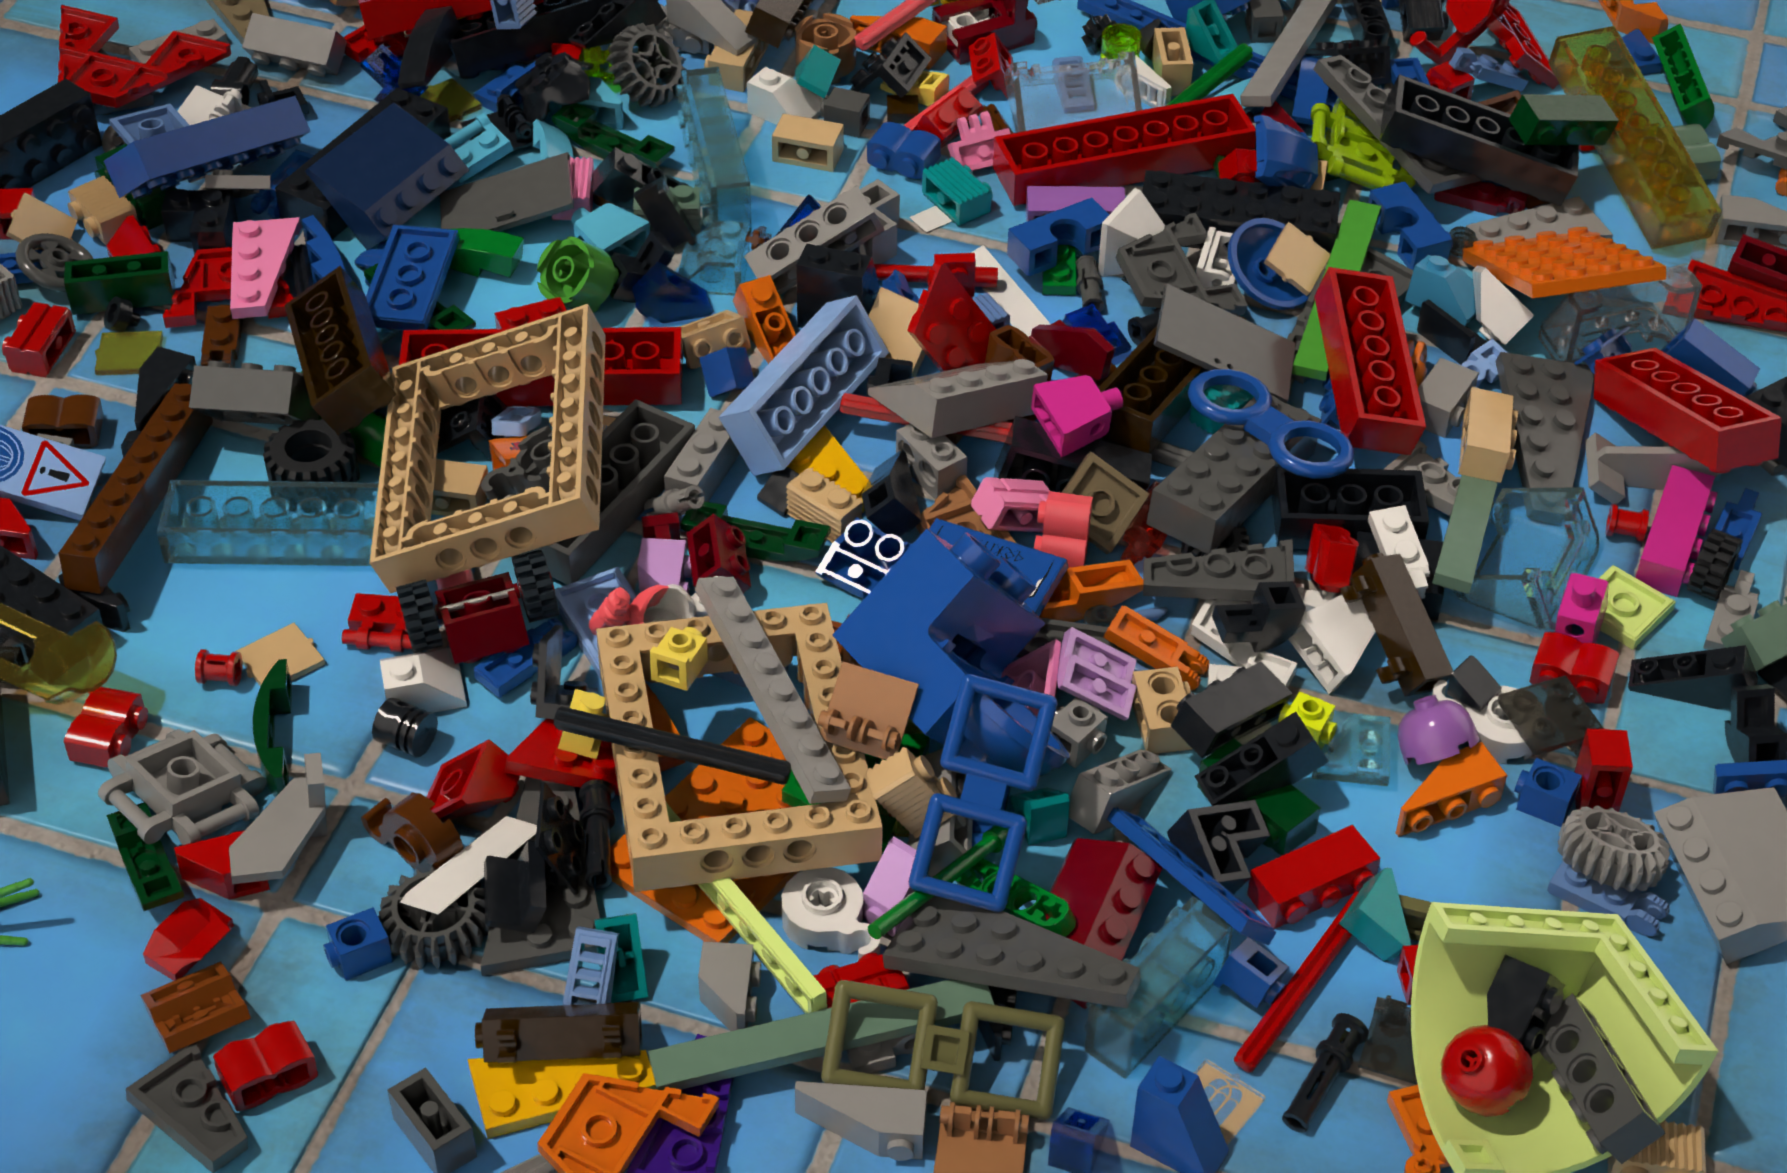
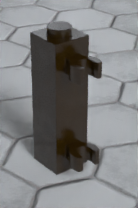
M1376 553L1370 555L1362 561L1363 566L1351 575L1352 585L1342 587L1340 590L1346 603L1362 600L1386 653L1388 666L1376 670L1382 684H1388L1398 680L1405 697L1432 692L1434 685L1439 680L1447 681L1450 679L1453 672L1451 664L1401 554L1384 556L1383 553Z
M641 1002L486 1008L482 1022L475 1024L476 1049L483 1048L484 1062L516 1063V1061L600 1057H603V1059H613L623 1056H640L643 1044Z

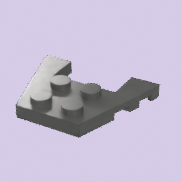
M1787 106L1777 110L1773 119L1774 123L1786 129ZM1737 127L1719 134L1716 146L1727 150L1730 144L1744 149L1742 155L1751 158L1761 155L1774 159L1773 165L1787 169V131L1780 132L1778 135L1767 140H1761Z
M1196 213L1185 216L1183 222L1178 224L1172 222L1166 225L1162 232L1154 236L1148 234L1119 248L1116 260L1141 306L1161 308L1163 288L1167 283L1230 313L1244 315L1248 305L1237 285L1230 284L1204 288L1181 248L1182 246L1205 242L1207 232Z

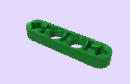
M983 859L960 876L956 882L958 885L992 893L999 866ZM1014 874L1007 905L1003 911L1064 937L1070 934L1075 928L1076 920L1069 904L1064 899ZM1036 900L1031 907L1019 910L1026 902Z

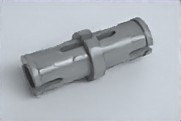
M691 485L681 490L677 488L667 490L662 496L652 497L645 502L644 510L654 508V511L646 513V516L678 512L679 517L688 510L698 509L704 504L705 497L695 499L694 495L703 493V491L696 485Z

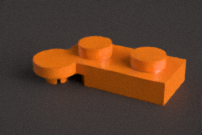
M1418 1084L1389 1091L1387 1103L1413 1155L1406 1161L1404 1173H1440V1169L1450 1167L1427 1120Z

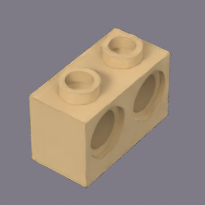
M1169 667L1133 671L1132 684L1136 685L1132 706L1145 750L1154 754L1192 750L1185 740L1170 726L1178 713L1176 709L1178 703L1187 694L1191 693L1188 681H1182L1179 668Z

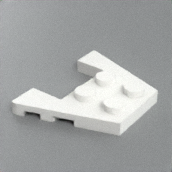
M1295 583L1306 607L1305 612L1335 598L1336 593L1324 590L1304 589V584ZM1206 599L1192 623L1191 635L1236 666L1249 668L1262 662L1288 688L1296 674L1297 662L1266 651L1254 652L1250 642L1223 643L1213 621L1212 613L1215 605L1251 604L1252 601Z

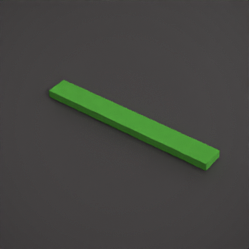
M1349 199L1324 275L1328 267L1362 271L1380 216V205ZM1314 302L1293 363L1292 374L1326 381L1329 368L1316 302Z

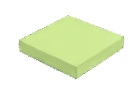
M1614 565L1599 577V579L1609 582L1608 606L1600 631L1632 650L1674 610L1675 600Z

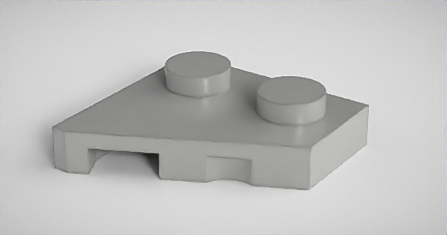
M213 170V175H205L206 190H232L234 198H243L259 193V190H270V176L233 175L232 170Z

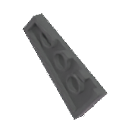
M1292 539L1280 541L1277 547L1263 548L1262 543L1247 545L1246 551L1227 553L1226 549L1222 548L1211 550L1208 555L1195 557L1192 553L1145 558L1143 564V596L1252 601L1259 582L1294 581Z

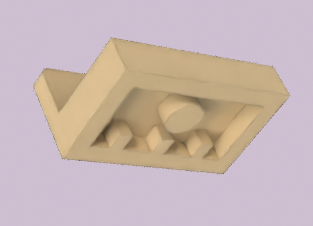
M729 310L679 326L682 331V348L687 367L690 369L701 367L700 357L726 347H746V350L751 347L744 316Z

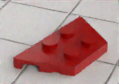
M936 260L932 266V270L936 272L928 291L923 289L918 301V310L913 314L907 331L940 372L985 363L990 332L996 330V328L946 264Z
M546 718L507 756L504 773L579 788L589 780H605L614 787L615 795L619 796L611 742L601 741L597 759L558 749L562 730L555 728L554 719Z

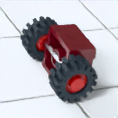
M542 549L512 557L517 583L513 584L509 572L437 590L435 594L438 604H435V609L426 579L396 587L401 605L400 613L405 631L409 635L413 653L444 646L436 616L443 621L455 664L462 662L474 663L481 660L484 656L499 652L511 653L522 646L529 645L518 599L522 598L529 623L559 615L552 577Z

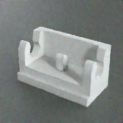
M1209 227L1196 269V275L1204 288L1235 283L1236 279L1233 276L1228 261V248L1224 245L1230 241L1233 233L1217 231L1215 227Z

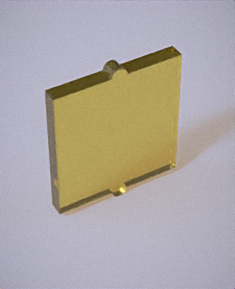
M453 78L434 86L429 85L427 89L415 93L417 96L447 107L449 122L457 119L462 120L464 116L482 109L481 103Z
M163 332L102 333L99 349L95 350L97 358L95 374H139V369L158 346L162 347Z

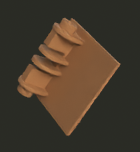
M842 661L827 711L822 710L818 718V726L822 727L820 733L824 741L887 760L889 755L893 756L895 751L899 752L920 684Z
M950 1102V1106L941 1105L940 1128L933 1173H1023L1029 1115H1022L1021 1110L1016 1109V1112L1001 1110L994 1112V1107L990 1106L989 1111L981 1110V1105H977L976 1109L957 1106L955 1102Z

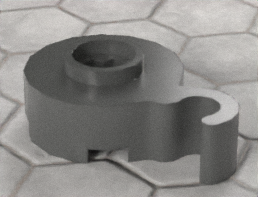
M549 426L530 433L518 444L521 451L516 456V459L511 458L510 464L507 467L497 468L483 478L481 488L489 501L496 498L501 500L509 494L517 495L525 492V489L536 486L545 489L546 493L549 492L550 477L547 474V467H550L551 452L548 448V442L552 441V430Z

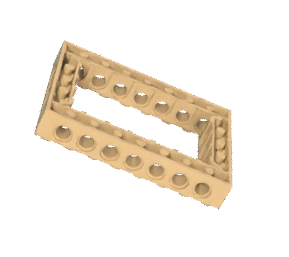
M588 304L392 367L391 377L397 395L392 398L387 408L369 562L390 594L397 592L396 587L425 579L426 582H430L439 578H446L452 574L481 567L491 562L517 556L527 551L550 546L566 539L599 530L606 335ZM552 375L555 379L554 393H551V400L554 403L553 417L549 418V423L552 426V441L548 442V448L551 452L550 467H547V474L550 477L549 492L546 493L542 487H531L525 489L523 493L501 500L496 498L490 500L488 504L465 511L462 509L457 510L453 515L431 521L441 410L460 406L468 401L487 395H495L500 391L518 385H526L534 380Z
M827 603L753 611L783 667L788 666L792 662L793 656H797L799 683L803 682L804 705L809 709L810 715L820 732L822 727L818 726V718L822 710L827 711L842 665L837 641L833 637L834 629ZM709 616L596 629L599 669L603 694L606 697V713L609 715V718L653 728L645 681L651 683L659 682L651 680L650 650L653 646L657 647L671 627L683 630L685 627H693L700 631L703 637L707 638L708 661L696 678H702L704 674L734 671V674L739 673ZM671 664L669 668L679 670L677 665ZM825 741L851 788L847 801L669 822L658 754L611 743L634 891L639 892L710 883L716 879L728 877L734 880L879 861L882 856L883 827L877 803L872 797L866 774L868 766L865 754Z

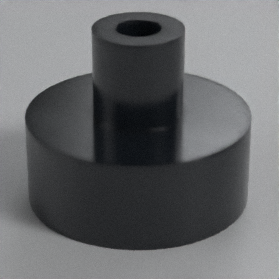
M117 296L113 297L105 311V328L122 333L128 325L137 327L140 322V314L133 312L132 302Z

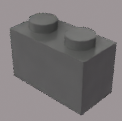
M426 1067L387 1089L394 1121L433 1173H451L477 1157L471 1125Z

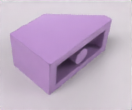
M896 837L889 841L863 892V918L868 924L874 922L915 891L910 888L908 881L916 850ZM903 921L887 932V934L894 937Z

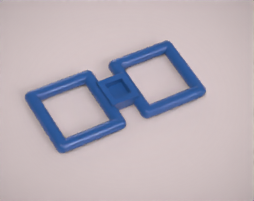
M966 674L962 677L940 764L944 769L965 774L966 777L960 799L941 793H935L930 798L908 881L911 889L994 912H1002L1006 908L1027 820L1022 815L1001 810L1007 786L1025 791H1032L1037 786L1058 704L1054 696L973 674ZM975 692L1039 709L1023 773L959 756ZM944 812L1008 829L992 893L927 876Z

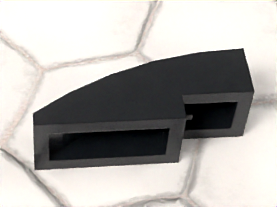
M452 6L426 9L416 22L408 39L398 79L400 89L427 86L453 55L448 43L461 27Z

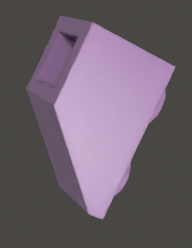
M642 538L637 563L639 590L642 592L655 585L667 586L675 584L682 586L689 594V582H685V579L692 578L690 555H687L686 540Z

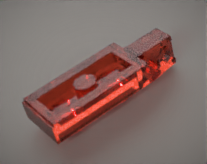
M1157 481L1149 486L1146 492L1150 495L1124 532L1123 540L1129 545L1123 551L1119 561L1130 559L1133 565H1135L1138 561L1141 562L1144 557L1151 558L1161 548L1167 537V534L1146 524L1152 491L1160 484Z

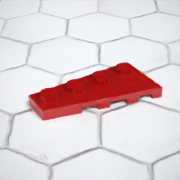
M1692 259L1667 304L1666 313L1787 332V292Z

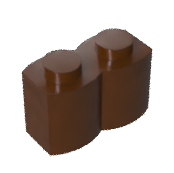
M1006 325L990 332L985 363L1008 362L1018 359L1029 360L1037 368L1048 374L1047 382L1051 381L1055 360L1049 351L1035 343H1031L1029 337L1024 332L1011 325Z
M82 394L66 398L54 395L33 396L27 402L22 431L36 436L40 433L72 438L76 448L98 446L104 419L101 400L96 396Z

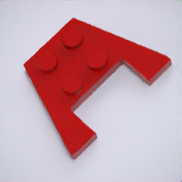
M232 247L196 251L183 276L184 283L181 289L175 291L170 310L166 309L163 314L165 328L196 325L197 302H220L225 299H231ZM281 276L277 282L278 289L268 312V318L287 317L284 305L294 299L290 293L289 286Z

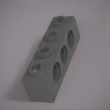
M1572 993L1563 1000L1559 1010L1551 1015L1544 1030L1545 1040L1539 1052L1549 1064L1554 1063L1556 1069L1551 1073L1560 1087L1567 1094L1571 1092L1573 1099L1568 1101L1574 1113L1584 1124L1588 1122L1591 1129L1586 1131V1135L1601 1154L1608 1151L1623 1164L1666 1133L1596 1017Z

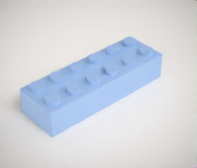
M857 295L827 302L718 417L753 476L784 470L840 408L843 394H852L877 367L878 358H885L889 353Z

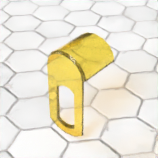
M0 603V624L32 638L35 645L32 658L23 666L0 657L1 680L45 699L44 702L55 705L75 701L95 691L107 682L115 668L117 651L115 640L110 631L100 622L96 621L70 636Z

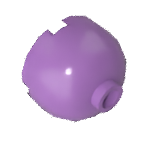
M1436 695L1426 696L1414 701L1415 709L1404 715L1399 723L1397 734L1399 747L1404 762L1407 765L1410 764L1412 758H1415L1417 765L1449 758L1460 753L1458 745L1468 741L1471 748L1480 741L1475 724L1468 711L1462 705L1451 700L1438 701Z

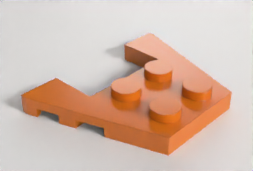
M583 1073L538 1141V1152L558 1173H624L658 1118H662L700 1137L719 1107V1097L703 1093V1097L682 1094V1089L665 1087L664 1090L639 1087V1082Z

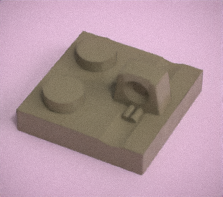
M1093 452L1086 455L1062 491V493L1093 497L1088 541L1105 554L1113 551L1150 495Z

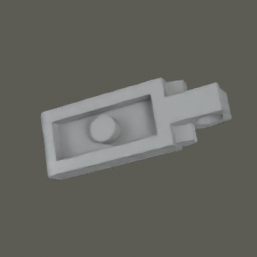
M1740 570L1735 587L1725 584L1724 590H1721L1703 646L1704 649L1725 648L1721 638L1733 632L1730 624L1748 614H1751L1754 618L1759 601L1757 600L1759 594L1749 592L1754 579V573Z

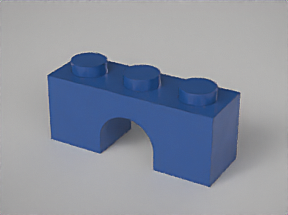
M1405 181L1370 190L1368 203L1381 206L1376 228L1381 234L1401 232L1397 255L1408 268L1414 270L1415 265L1428 255H1437L1447 260L1449 259L1450 250L1453 246L1451 235L1444 230L1434 214L1425 207L1419 196L1412 191Z
M1091 197L1008 229L1007 255L1029 277L1057 265L1058 245L1074 246L1083 255L1100 250L1102 222L1109 214Z

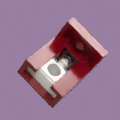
M957 0L932 8V21L947 26V51L960 65L970 62L969 46L981 37H987L995 32L1009 51L1034 43L1035 30L1037 29L1036 16L1026 8L1028 7V0Z

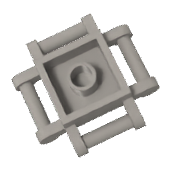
M177 729L168 733L166 739L130 755L123 756L120 754L108 760V769L113 778L105 781L100 786L98 796L107 805H114L138 829V836L147 844L159 841L165 832L173 829L177 833L181 844L186 845L201 841V838L241 819L249 821L259 815V807L253 796H257L264 790L267 780L258 771H251L227 748V742L218 734L214 733L202 738L195 730L185 734L182 730ZM135 792L156 815L152 817L146 815L126 793ZM229 802L233 804V806L222 811L223 805Z

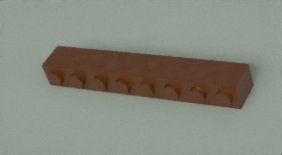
M174 383L59 551L64 585L67 589L98 594L103 592L212 425V417L189 408L191 384Z

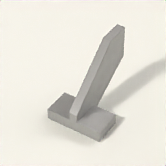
M1596 432L1585 440L1589 488L1612 504H1617L1625 498V486L1664 490L1672 465L1715 477L1721 474L1710 471L1708 467L1696 460L1690 459L1688 455L1675 447L1615 446Z
M321 753L304 754L306 777L293 778L229 847L232 884L283 879L310 837L327 836L325 786Z

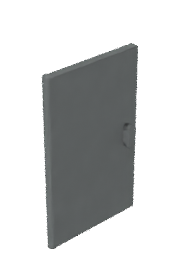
M569 152L443 191L439 195L441 229L472 228L500 232L574 209Z
M1166 283L1164 285L1154 341L1155 346L1209 371L1213 369H1231L1245 372L1258 378L1266 385L1271 395L1287 403L1296 347L1295 342Z

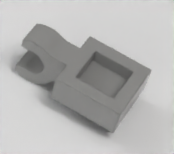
M915 1034L846 1050L852 1071L871 1074L896 1067V1055L913 1053Z

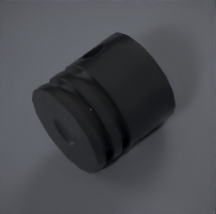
M389 698L381 705L375 716L372 736L379 743L399 751L402 750V752L411 756L421 757L430 748L435 738L438 726L437 716L434 713L419 709L399 699Z

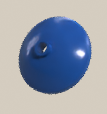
M1268 218L1251 219L1236 229L1228 244V261L1237 283L1252 299L1269 308L1290 310L1301 306L1308 300L1310 294L1306 296L1289 282H1284L1279 274L1264 264L1285 224Z

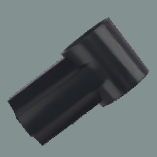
M238 56L236 61L230 64L222 80L215 79L212 82L210 91L224 96L227 91L230 92L232 89H235L242 95V104L248 106L250 88L259 74L257 65L252 63L248 57Z

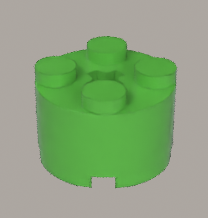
M573 236L567 237L568 239L562 241L558 239L553 241L543 251L538 262L537 271L540 272L541 283H537L540 292L547 299L561 297L567 308L573 309L588 304L592 312H596L609 296L613 285L619 277L618 269L614 267L611 257L603 249Z

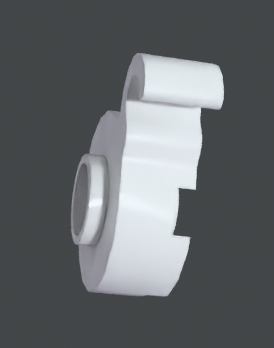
M1439 680L1434 685L1432 695H1436L1438 701L1451 700L1462 705L1468 711L1475 724L1480 739L1479 742L1485 745L1499 764H1507L1508 759L1522 756L1526 760L1537 750L1545 717L1542 707L1531 695L1521 689L1501 686V692L1493 697L1488 705L1479 712L1457 699L1445 697L1447 681Z
M828 867L801 871L786 883L781 894L782 924L784 931L791 941L804 949H808V945L827 947V951H840L843 954H851L858 950V960L869 953L880 955V939H874L868 933V926L870 924L861 923L863 920V893L855 878L843 870Z

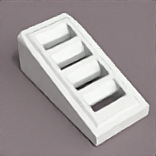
M1137 55L1117 63L1115 85L1121 91L1152 108L1165 106L1171 101L1172 87Z

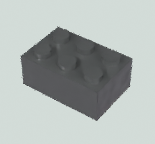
M209 361L208 366L194 365L189 408L220 421L291 425L292 421H306L307 418L319 420V414L312 408L303 373L296 372L295 367L274 365V370H263V366L259 364L241 363V368H230L229 363L220 361Z

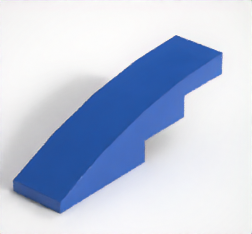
M311 215L301 219L314 284L339 266L346 272L339 251L328 232L315 216Z

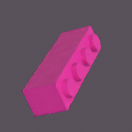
M1672 465L1635 578L1661 593L1678 597L1681 584H1688L1690 575L1693 572L1692 569L1695 563L1689 562V559L1697 560L1703 539L1696 537L1697 535L1705 536L1711 516L1704 514V512L1712 513L1718 492L1711 491L1715 476Z

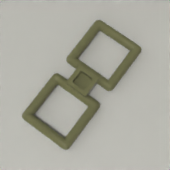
M841 980L836 984L821 1072V1079L824 1083L925 1090L927 1071L932 1070L953 1074L950 1101L955 1102L957 1106L976 1109L977 1105H981V1110L989 1111L990 1106L994 1107V1112H998V1110L1016 1112V1109L1021 1110L1022 1115H1029V1118L1041 1120L1051 1117L1065 1030V1021L1061 1016L970 1001L963 1007L959 1030L935 1026L938 1001L934 995L848 980ZM851 999L919 1010L908 1080L840 1069ZM979 1020L1047 1031L1037 1101L968 1090Z

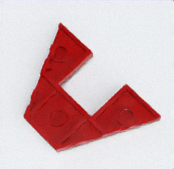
M65 5L60 7L61 35L59 36L60 61L58 62V82L68 79L89 92L92 103L105 107L119 108L231 55L229 43L173 31L145 64L97 53L119 29L118 18Z

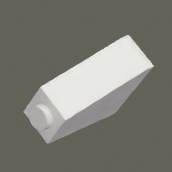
M1340 595L1305 612L1298 629L1288 640L1327 693L1330 694L1352 673L1373 637L1375 629L1362 600L1346 603L1343 595Z

